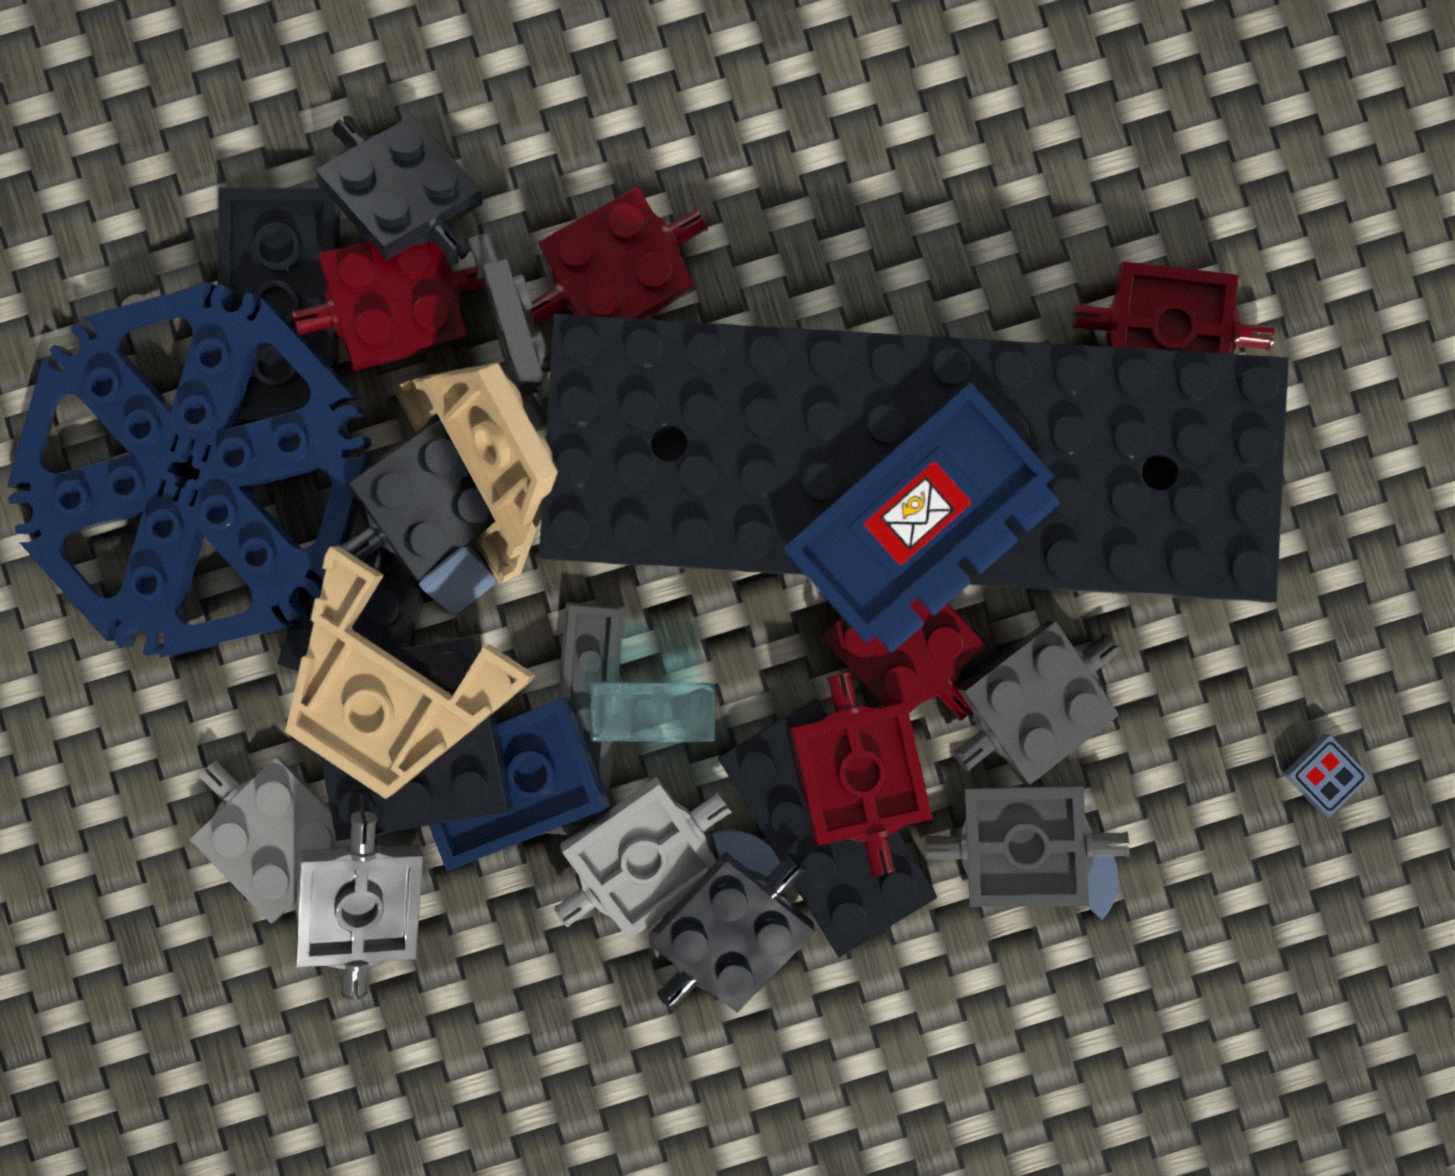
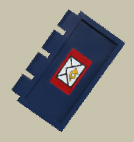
M970 383L782 550L864 643H867L875 636L890 653H893L924 625L921 618L909 606L913 601L917 599L934 616L971 584L970 579L956 564L964 558L981 575L1018 542L1016 536L1004 524L1008 517L1023 532L1028 533L1060 505L1057 497L1045 485L1055 476L975 386Z

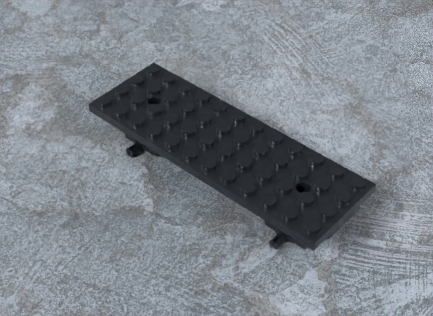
M554 314L546 442L550 447L552 462L558 473L551 492L542 498L538 559L804 575L782 549L966 386L972 383L1055 476L1045 485L1057 497L1060 505L1028 533L1023 532L1008 517L1004 524L1016 536L1018 542L981 575L964 558L956 563L970 579L971 584L969 585L1275 603L1277 602L1289 357Z

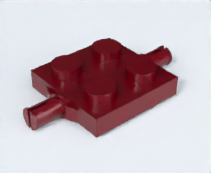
M639 186L538 241L539 247L552 268L553 283L556 288L531 301L532 309L529 311L536 324L540 325L541 322L567 308L573 315L645 319L695 291L694 282L681 262L679 245L704 231H708L703 217L701 218V214L696 208L691 213L667 225L664 220L653 213Z
M368 241L318 253L319 264L327 286L326 304L291 311L298 336L333 326L336 334L345 343L352 369L355 371L466 342L468 334L459 309L460 294L483 289V283L477 281L476 275L478 271L476 266L453 272L451 266L443 258L441 251L433 242L412 246L386 261Z
M1124 261L1118 266L1115 297L1109 308L1075 304L1073 316L1076 317L1072 320V328L1106 331L1108 346L1122 348L1234 354L1237 346L1270 351L1274 338L1269 337L1275 335L1274 326L1240 323V316L1236 305L1238 274Z
M917 599L913 601L909 606L921 618L924 625L893 653H890L875 636L867 643H864L842 617L821 635L826 643L884 707L906 702L908 711L911 713L922 702L938 696L958 718V721H962L968 715L953 699L957 697L970 713L973 712L957 690L960 686L955 680L962 667L986 645L949 604L933 616Z
M848 672L826 677L829 682L835 712L829 713L818 722L788 729L814 845L820 846L845 839L864 841L871 869L870 874L871 876L883 875L884 872L891 873L896 871L887 836L892 835L905 825L930 820L933 817L907 703H898L880 708L858 706L851 679L852 674Z

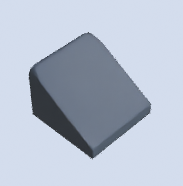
M460 547L420 579L419 585L449 613L458 614L494 586L497 580L473 548Z

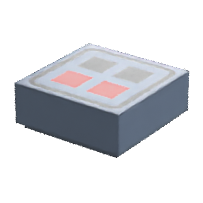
M1323 734L1283 773L1323 816L1329 818L1371 778L1331 735Z

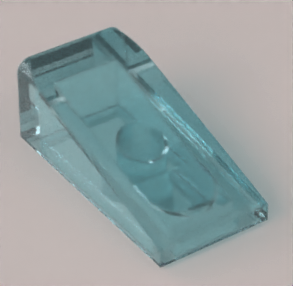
M705 681L591 682L590 741H714V683Z

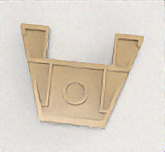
M499 363L414 377L394 385L392 389L415 432L439 416L492 513L495 522L475 539V542L498 584L501 585L519 576L541 520L542 498L551 492L558 473L552 462V453L549 445L541 435L536 433L523 409V401L519 390L514 383L507 380Z
M332 546L325 554L322 569H326L320 598H315L311 621L314 622L307 655L301 659L285 732L386 799L396 793L528 685L535 674L491 645H487L482 648L452 696L352 629V626L384 575L341 547Z

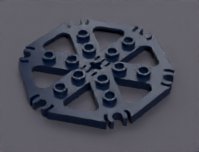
M205 283L83 317L91 323L94 330L74 324L70 329L80 340L81 345L78 353L73 356L67 348L53 345L50 348V352L54 360L43 357L7 488L20 489L30 484V491L21 490L14 492L8 497L9 504H30L33 508L32 519L25 524L14 526L15 532L25 535L41 534L40 537L30 542H19L106 641H115V645L119 647H133L136 634L141 629L147 638L143 654L148 656L160 655L159 658L172 657L294 627L295 625L289 622L286 617L293 620H304L308 615L298 604V593L305 588L311 596L320 598L323 582L314 578L315 573L318 574L324 581L326 569H322L325 554L330 547L344 544L351 535L359 504L344 482L369 466L373 455L367 453L356 458H349V451H364L372 445L371 438L360 436L350 439L346 434L348 422L354 418L365 416L364 409L351 405L342 406L337 409L339 405L349 400H358L360 398L303 336H298L297 330L270 301L246 292L241 308L233 312L231 300L234 290L219 284L215 286L211 283ZM175 318H185L192 327L193 336L172 406L120 349V342L123 336L131 330ZM260 343H271L306 380L310 387V399L306 406L300 410L236 426V419L242 406L258 346ZM58 364L65 366L63 371L60 369ZM74 394L78 396L130 455L55 474L46 467L43 456L59 401L67 395ZM192 460V466L200 469V476L198 480L191 479L185 484V477L178 474V466L180 463H190ZM323 469L331 479L330 495L316 541L310 547L302 549L247 488ZM141 516L122 587L115 596L105 598L93 588L66 557L63 548L64 541L68 534ZM205 537L248 584L252 592V602L243 613L191 625L186 623L181 616Z

